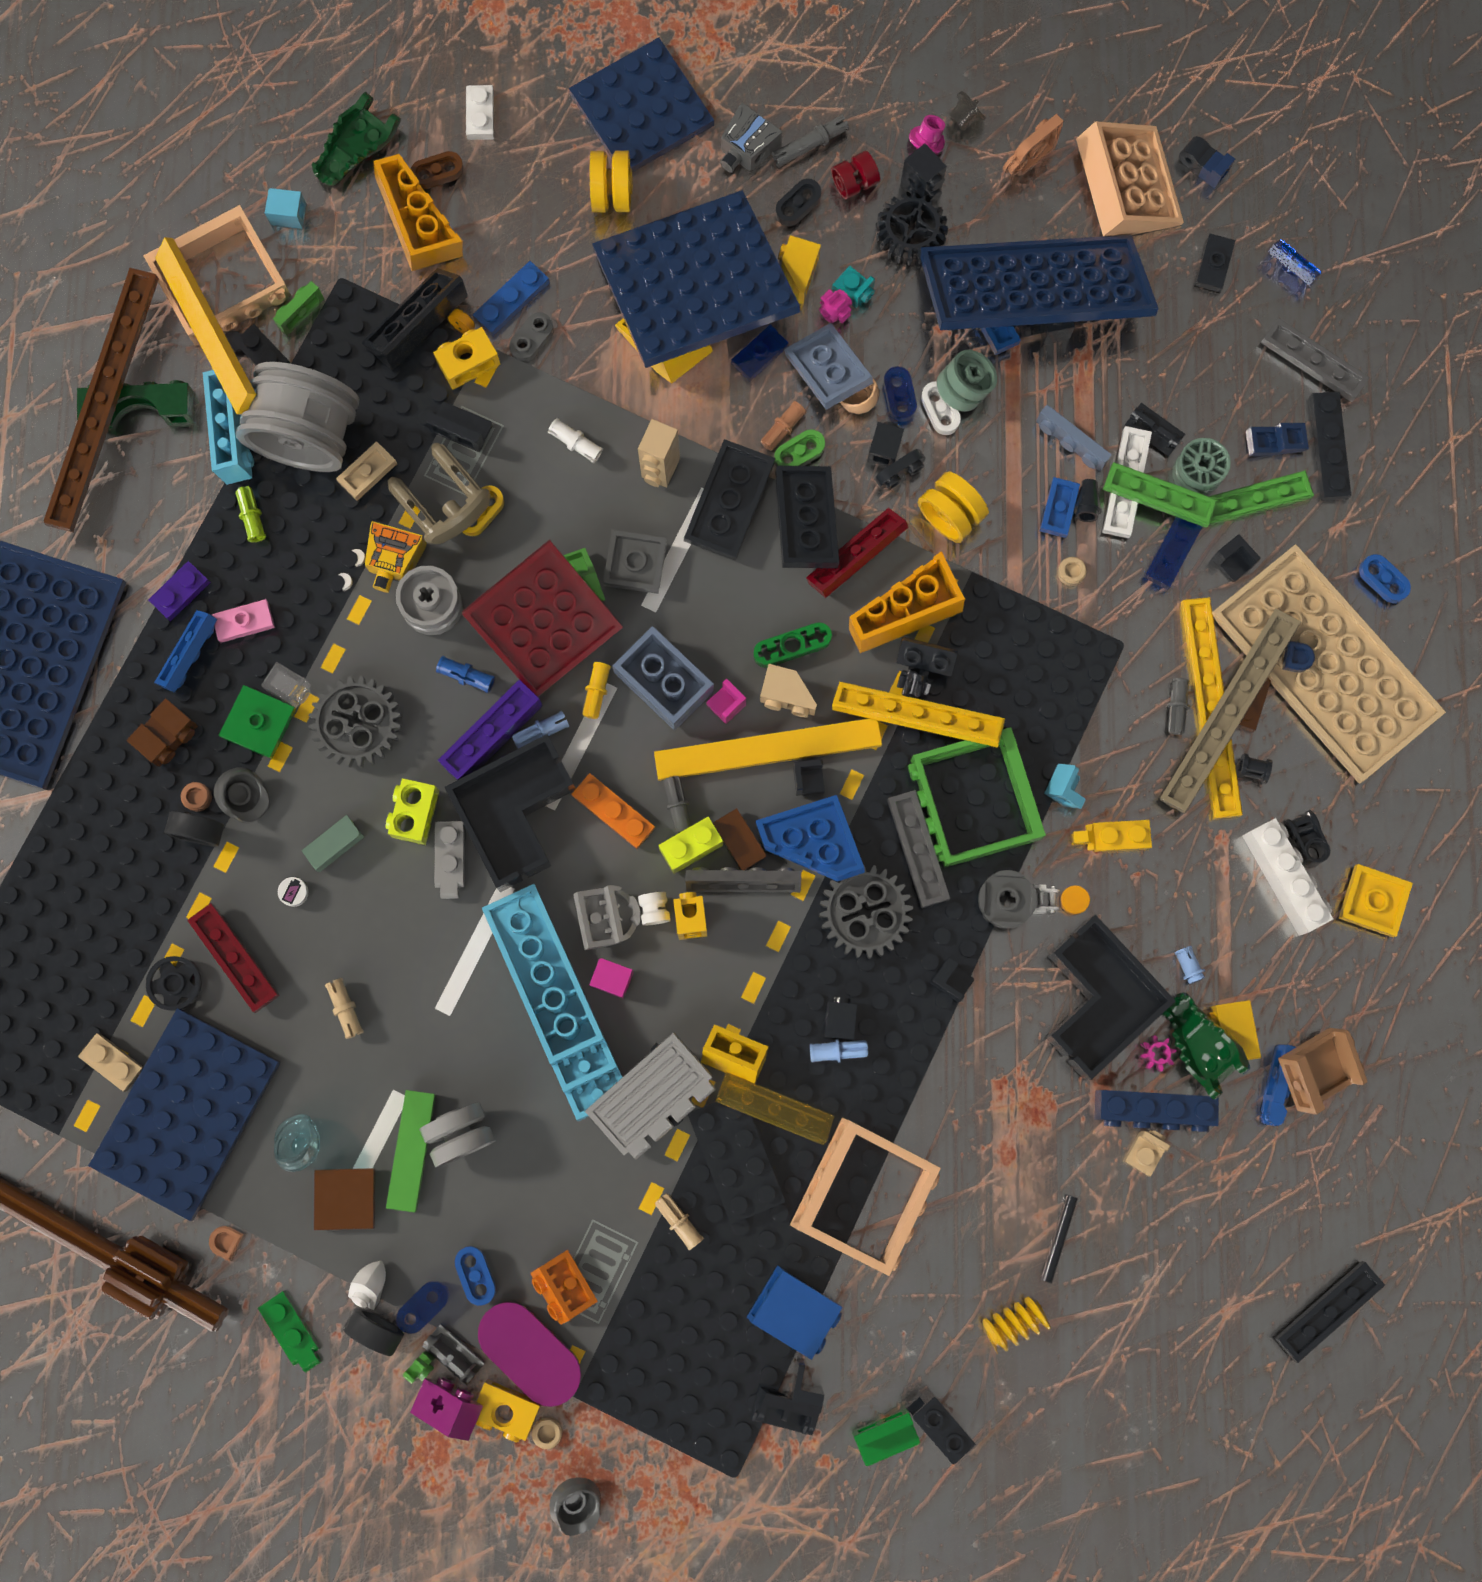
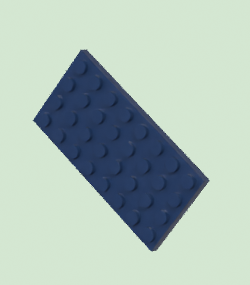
M1132 235L921 247L920 259L940 330L1156 316L1158 312L1156 299Z

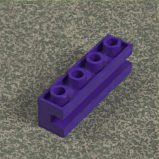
M518 680L438 761L456 780L480 769L543 706L540 699L521 680Z

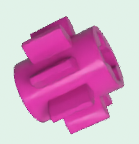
M829 289L820 297L822 300L820 304L822 306L819 308V311L828 322L834 323L839 320L843 323L851 316L850 312L852 309L850 306L852 305V300L843 290L838 289L833 293Z
M1154 1035L1151 1036L1152 1044L1141 1042L1140 1045L1145 1049L1143 1054L1138 1055V1058L1146 1060V1069L1156 1065L1157 1071L1161 1072L1164 1069V1063L1167 1065L1174 1064L1170 1057L1172 1053L1177 1051L1176 1049H1170L1167 1045L1169 1038L1158 1042V1037ZM1160 1048L1159 1054L1162 1058L1154 1059L1155 1053L1152 1049Z

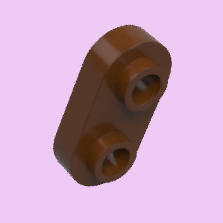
M446 151L416 161L411 166V170L419 180L423 189H430L460 178L463 174L464 166L461 157L457 153ZM448 167H455L452 171L446 170ZM423 175H429L427 179H421Z

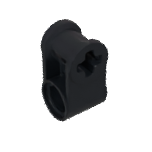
M1308 810L1303 816L1293 820H1283L1282 824L1286 827L1289 834L1288 840L1291 842L1292 847H1295L1302 855L1303 866L1313 868L1328 859L1331 851L1330 846L1313 811ZM1309 847L1317 849L1319 852L1318 859L1310 856L1308 852Z

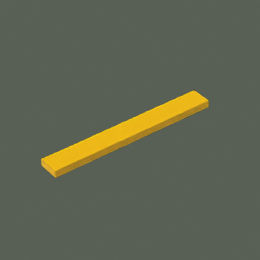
M164 237L155 259L236 414H242L248 411L256 393L174 238Z
M1210 597L1181 601L1199 731L1202 730L1224 694ZM1230 739L1207 777L1212 819L1240 817L1243 815L1232 739Z
M863 719L654 751L658 781H661L671 776H679L681 778L882 746L878 720Z

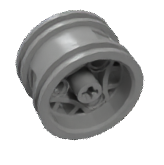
M264 362L255 366L254 378L250 383L256 396L249 410L241 414L240 426L236 430V438L239 442L255 453L292 467L318 472L339 470L343 462L342 456L345 455L347 447L343 437L347 425L354 422L355 410L358 409L360 401L358 395L350 387L335 378L303 366L282 362Z

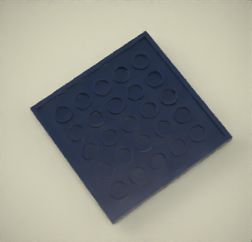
M743 190L592 243L595 255L645 368L800 313V305Z

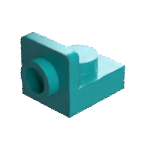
M849 266L832 284V290H843L851 298L852 306L857 309L862 302L866 304L875 293V278L870 276L866 279Z

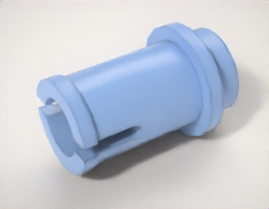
M1192 946L1175 952L1185 974L1184 980L1192 984L1205 978L1203 974L1205 969H1201Z

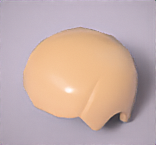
M874 378L873 384L840 402L844 409L859 415L869 412L876 406L879 400V387Z

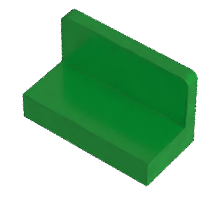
M907 1409L852 1431L866 1466L873 1465L920 1444L913 1425L914 1423Z

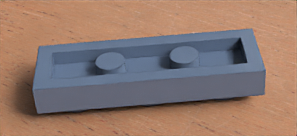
M1046 405L1040 412L1036 422L1044 433L1056 437L1069 452L1074 451L1078 454L1085 465L1101 472L1112 454L1049 405Z

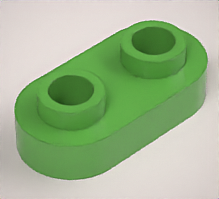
M810 429L780 445L775 451V465L805 466L820 457L824 452V436L819 431ZM808 443L815 444L816 448L810 450L806 447V445ZM785 457H791L793 461L791 463H785L783 459Z

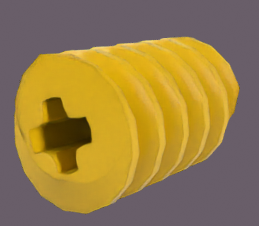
M1025 1297V1308L1019 1302H1015V1313L1006 1307L1003 1309L1004 1318L998 1313H994V1324L987 1318L982 1320L983 1328L996 1353L998 1345L1005 1351H1008V1340H1011L1018 1346V1335H1022L1027 1341L1030 1340L1028 1331L1030 1329L1039 1335V1324H1043L1048 1330L1051 1329L1049 1321L1037 1300L1034 1302L1030 1297Z

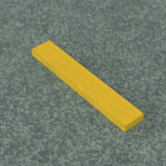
M840 681L832 704V710L993 747L999 746L1005 724V718Z

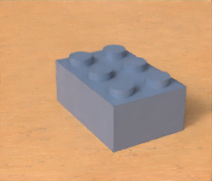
M653 626L613 665L614 674L674 731L714 692V684Z

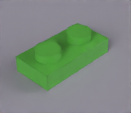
M310 281L306 286L298 289L295 297L287 305H283L278 309L273 320L285 336H288L324 300L319 287Z

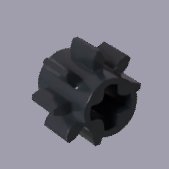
M909 667L908 671H901L897 687L903 688V696L922 699L923 695L929 696L934 679L928 677L929 671Z

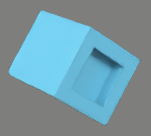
M270 188L268 190L265 215L272 226L303 229L307 204L300 191Z
M1058 763L1044 794L1062 806L1081 809L1086 799L1075 792L1080 780V776L1077 775L1079 768L1075 765Z

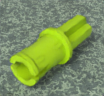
M249 486L240 487L236 491V496L241 511L239 518L244 522L248 536L247 539L250 542L262 541L266 538L260 519L262 512L260 509H257L252 488Z

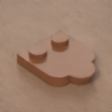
M1057 114L1049 120L1047 118L1042 120L1035 128V132L1027 137L1003 166V171L1010 173L1012 176L1016 174L1021 176L1056 148L1064 121Z

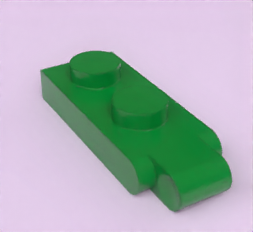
M286 1290L258 1307L259 1312L293 1366L299 1363L302 1370L306 1373L321 1363V1359L316 1352L320 1349V1346Z

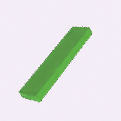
M1115 462L1110 467L1102 489L1206 528L1210 524L1218 501Z
M1306 470L1208 496L1218 500L1209 526L1312 499L1314 493Z
M405 1091L386 1204L387 1209L417 1212L428 1143L424 1142L419 1129L432 1122L436 1094Z

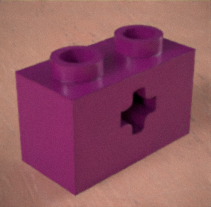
M438 1377L436 1381L424 1378L410 1413L447 1437L469 1441L483 1405L473 1400L474 1394L464 1389L453 1388L455 1383L449 1379Z

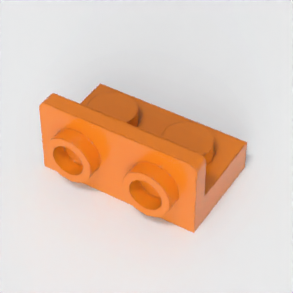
M568 1250L531 1272L533 1287L540 1295H543L548 1303L547 1310L550 1316L555 1321H558L560 1325L598 1302Z

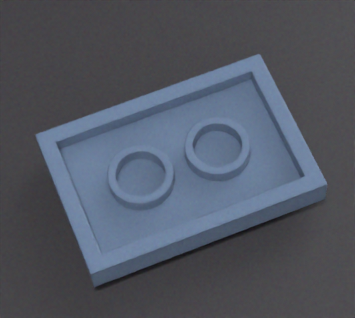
M831 323L784 349L786 357L826 410L873 384L871 374Z

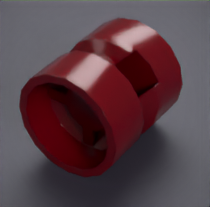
M866 150L853 156L850 163L845 160L831 168L833 182L839 194L845 200L860 193L861 187L866 190L880 183L881 180L878 167L871 154Z

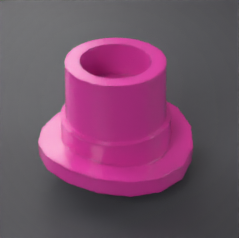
M925 116L921 125L914 127L910 131V142L917 149L926 143L936 155L940 154L945 145L944 136L942 135L945 123L938 116Z

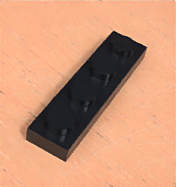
M1340 392L1312 393L1309 399L1321 501L1347 500L1351 497Z
M1361 1261L1275 1339L1294 1362L1299 1363L1380 1291L1385 1284L1366 1262Z

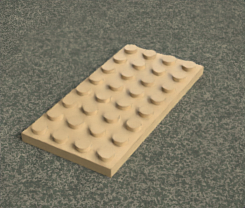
M1296 544L1212 612L1215 621L1246 656L1275 608L1301 621L1300 626L1290 641L1307 644L1313 649L1315 654L1313 665L1308 670L1300 673L1282 670L1284 650L1268 678L1271 680L1274 688L1359 784L1446 713Z

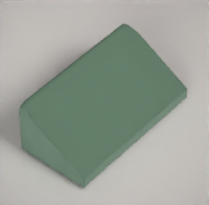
M346 815L301 851L313 868L320 873L362 840L364 835Z

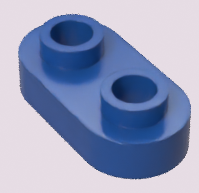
M1373 554L1360 564L1359 573L1361 578L1387 602L1398 603L1409 595L1411 591L1409 580L1385 557ZM1369 567L1375 568L1376 575L1370 573ZM1390 586L1396 588L1397 594L1390 591Z
M475 1246L461 1249L455 1257V1268L465 1295L472 1304L477 1306L485 1305L496 1294V1284L483 1251ZM470 1255L476 1259L474 1267L466 1264V1258ZM478 1284L486 1286L487 1291L485 1295L477 1293L476 1288Z

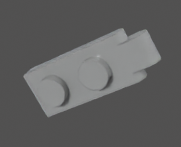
M462 821L435 822L434 883L435 888H440L441 899H458L459 887L465 886V826Z

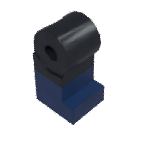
M1198 136L1193 137L1179 153L1181 162L1214 189L1229 173L1236 160L1228 153L1224 156L1212 148L1205 139Z

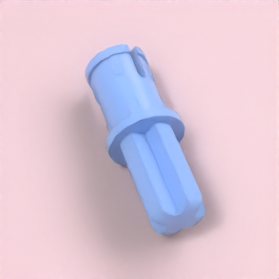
M559 711V713L540 722L536 720L534 725L513 734L512 737L516 747L519 749L546 734L550 736L568 728L567 719L555 724V722L565 717L563 712Z
M836 1039V1042L810 1044L811 1062L827 1060L841 1062V1059L867 1057V1041L839 1042V1039Z

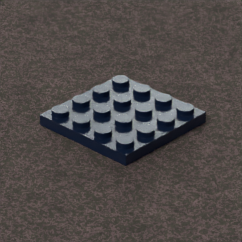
M659 37L569 88V94L611 158L615 151H629L632 172L714 126L713 117Z

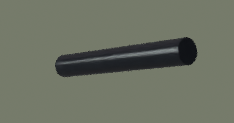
M1066 1195L1041 1280L1051 1284L1078 1198Z

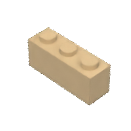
M651 419L638 447L641 476L649 485L654 487L661 485L667 488L680 460L678 429Z

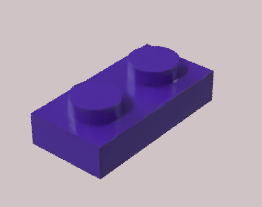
M188 561L148 601L171 621L211 582Z

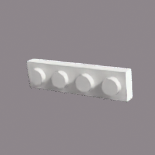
M1125 426L1116 463L1144 473L1152 432ZM1110 493L1102 533L1130 538L1138 503Z

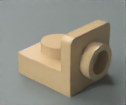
M1150 1129L1149 1132L1139 1131L1123 1162L1151 1177L1165 1151L1168 1152L1171 1146L1164 1142L1166 1137L1155 1130Z

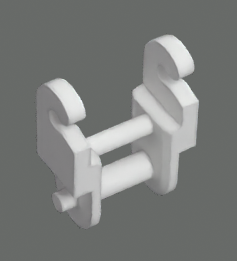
M1033 884V887L1039 893V907L1035 908L1033 914H1044L1046 910H1051V913H1055V910H1060V907L1056 906V893L1060 892L1059 889H1055V886H1051V889H1046V885ZM1044 893H1050V906H1044Z

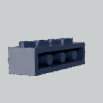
M1096 1090L1094 1120H1104V1126L1121 1127L1123 1121L1133 1122V1128L1151 1129V1123L1162 1124L1163 1130H1180V1125H1191V1131L1209 1132V1127L1219 1125V1097L1212 1099L1210 1096Z

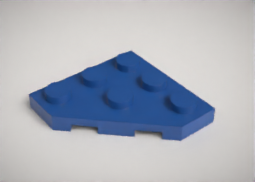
M837 795L756 820V826L766 851L837 882L865 873L864 865Z

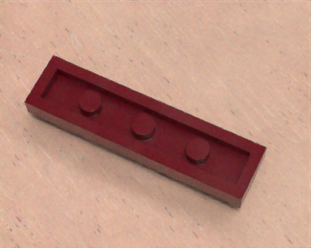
M888 507L838 550V568H816L806 577L808 584L825 598L828 597L908 529L906 520Z
M213 903L208 904L187 920L254 1013H257L280 996Z

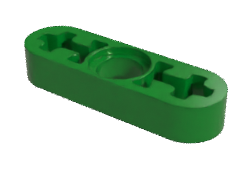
M818 622L760 641L754 648V661L758 666L768 668V664L778 665L823 650L831 642V629L828 625ZM816 630H819L820 634H826L823 642L819 643L818 639H813L808 643L810 647L805 648V639L802 634H806V639L814 637ZM790 638L797 639L801 644L800 649L796 652L787 651L784 646L786 640ZM775 643H780V651L783 656L779 657V651L771 654L770 660H766L765 657H759L762 653V648H766L767 651H773L777 648Z

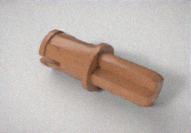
M793 401L783 415L774 420L775 424L761 439L762 445L766 449L773 451L787 434H792V428L806 414L805 408L798 402Z

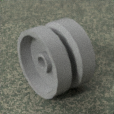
M419 566L408 571L399 581L396 589V604L407 624L416 632L425 635H440L451 630L459 621L463 611L462 596L453 578L443 569L435 566Z
M480 1102L447 1112L419 1129L425 1143L433 1144L445 1140V1143L435 1147L430 1153L435 1168L460 1159L496 1141L491 1127L482 1126L471 1131L470 1127L482 1122L485 1118Z

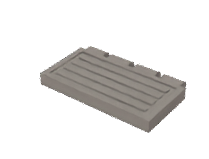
M673 1032L590 1105L585 1112L623 1155L629 1152L637 1160L652 1146L646 1138L648 1134L657 1142L674 1127L667 1118L669 1115L679 1123L696 1107L690 1099L692 1095L701 1103L716 1088L709 1081L713 1077L712 1074Z

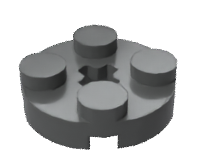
M1003 870L993 874L982 885L978 895V904L986 921L994 926L1010 929L1018 927L1030 918L1036 908L1037 894L1033 885L1030 884L1024 875L1012 870ZM1005 892H1010V897L1015 898V903H1011L1009 907H1005L1004 903L999 900V897H1003Z

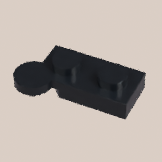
M252 324L242 334L238 331H229L225 334L234 353L242 351L255 366L264 362L290 363L255 324Z

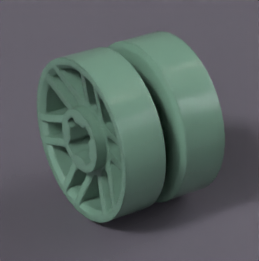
M974 350L959 352L937 377V389L944 402L950 407L964 412L976 408L997 384V373L993 364L983 354Z
M1198 438L1191 441L1184 447L1173 465L1172 475L1175 484L1205 496L1213 493L1230 470L1231 461L1229 453L1221 443L1214 439Z

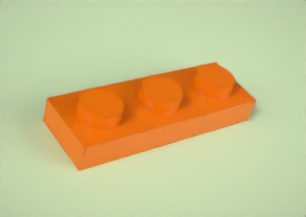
M591 773L586 776L571 794L572 797L636 849L642 845L655 829L653 824Z

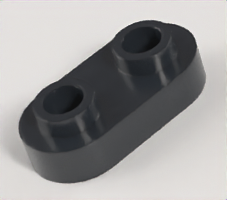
M803 179L787 192L776 204L775 215L778 222L784 226H793L801 221L820 202L821 187L819 183L813 179ZM810 194L812 197L807 199L803 195ZM790 211L793 215L786 216L784 213Z
M915 449L879 472L874 480L881 489L887 487L888 490H891L908 473L914 475L923 469V462L926 457L920 449Z

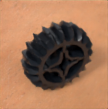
M915 191L911 198H908L903 193L900 200L893 197L890 204L885 203L883 212L878 214V222L875 226V230L878 232L876 235L877 242H881V251L888 250V258L896 255L898 264L902 259H906L908 266L912 264V260H916L920 265L922 263L920 259L921 247L943 246L946 242L945 236L948 234V226H946L947 216H942V207L935 208V199L927 202L926 195L922 196L921 199L916 198ZM921 217L926 219L932 228H929V225L924 223ZM916 222L914 230H911L908 236L909 228H912L913 224ZM891 229L895 230V233L901 236L902 241H900L893 234Z

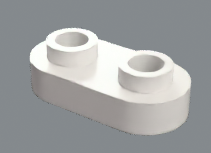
M937 381L928 383L922 391L921 401L932 426L939 434H953L959 427L960 413L946 404L941 398L937 389ZM936 395L939 397V401H932L930 397ZM947 419L951 424L943 425L941 420Z

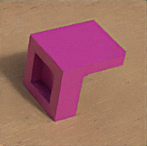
M726 679L722 682V688L706 702V705L727 724L746 706V697Z
M601 958L597 963L589 985L624 999L634 971Z

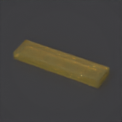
M727 1072L723 1077L715 1100L718 1103L822 1145L827 1142L834 1116Z

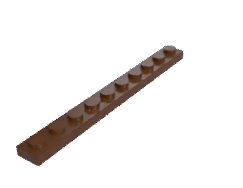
M129 268L43 520L46 526L74 532L159 281L158 276L154 273Z

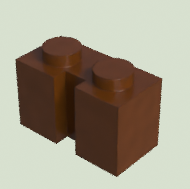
M166 698L150 714L152 717L145 725L141 724L126 740L159 768L162 764L165 765L173 759L176 754L175 750L182 743H187L194 736L195 729L198 727L195 722Z

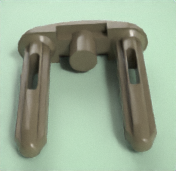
M437 442L431 446L432 456L467 497L465 500L467 504L462 508L455 500H450L444 504L442 511L448 517L447 520L436 522L403 480L396 477H391L388 480L389 491L424 532V539L429 544H442L459 535L481 516L490 502L489 490L482 489L445 445ZM457 472H460L469 482L468 486H465L457 477ZM416 506L426 517L424 521H421L412 510L413 507Z

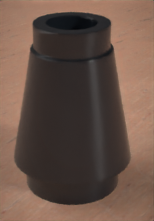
M1085 479L1081 482L1074 513L1076 518L1082 522H1093L1098 519V515L1102 512L1098 482L1094 479Z

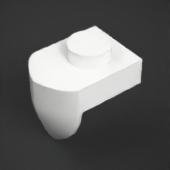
M376 1261L366 1265L354 1277L350 1285L348 1297L356 1305L362 1308L368 1307L372 1310L376 1308L380 1301L386 1278L383 1261Z

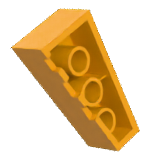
M396 154L375 160V179L411 271L462 257L463 244L461 238L457 233L455 234L446 217L436 208L433 199L423 190L419 180L401 155Z
M942 551L935 555L933 560L926 565H921L914 570L913 574L905 580L893 585L884 595L878 596L849 617V631L860 653L963 612L965 598Z

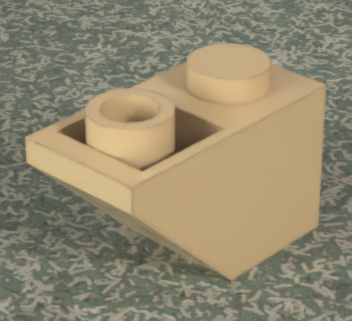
M768 664L760 702L765 703L764 706L771 710L780 711L781 708L792 710V714L799 717L807 718L808 715L814 716L817 704L797 671Z

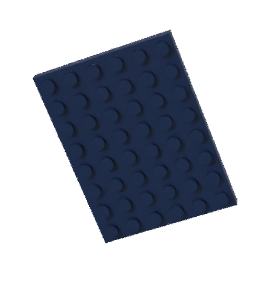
M0 541V776L46 790L127 582L121 578L4 541Z

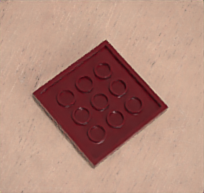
M550 539L462 611V615L516 677L537 697L623 628L622 624Z

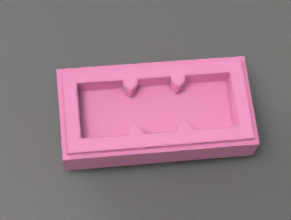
M266 599L212 614L213 617L218 619L214 626L220 643L275 628L269 602Z

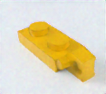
M1150 820L1092 823L1085 825L1086 831H1074L1071 834L1072 845L1087 844L1088 851L1093 852L1146 850L1152 848Z

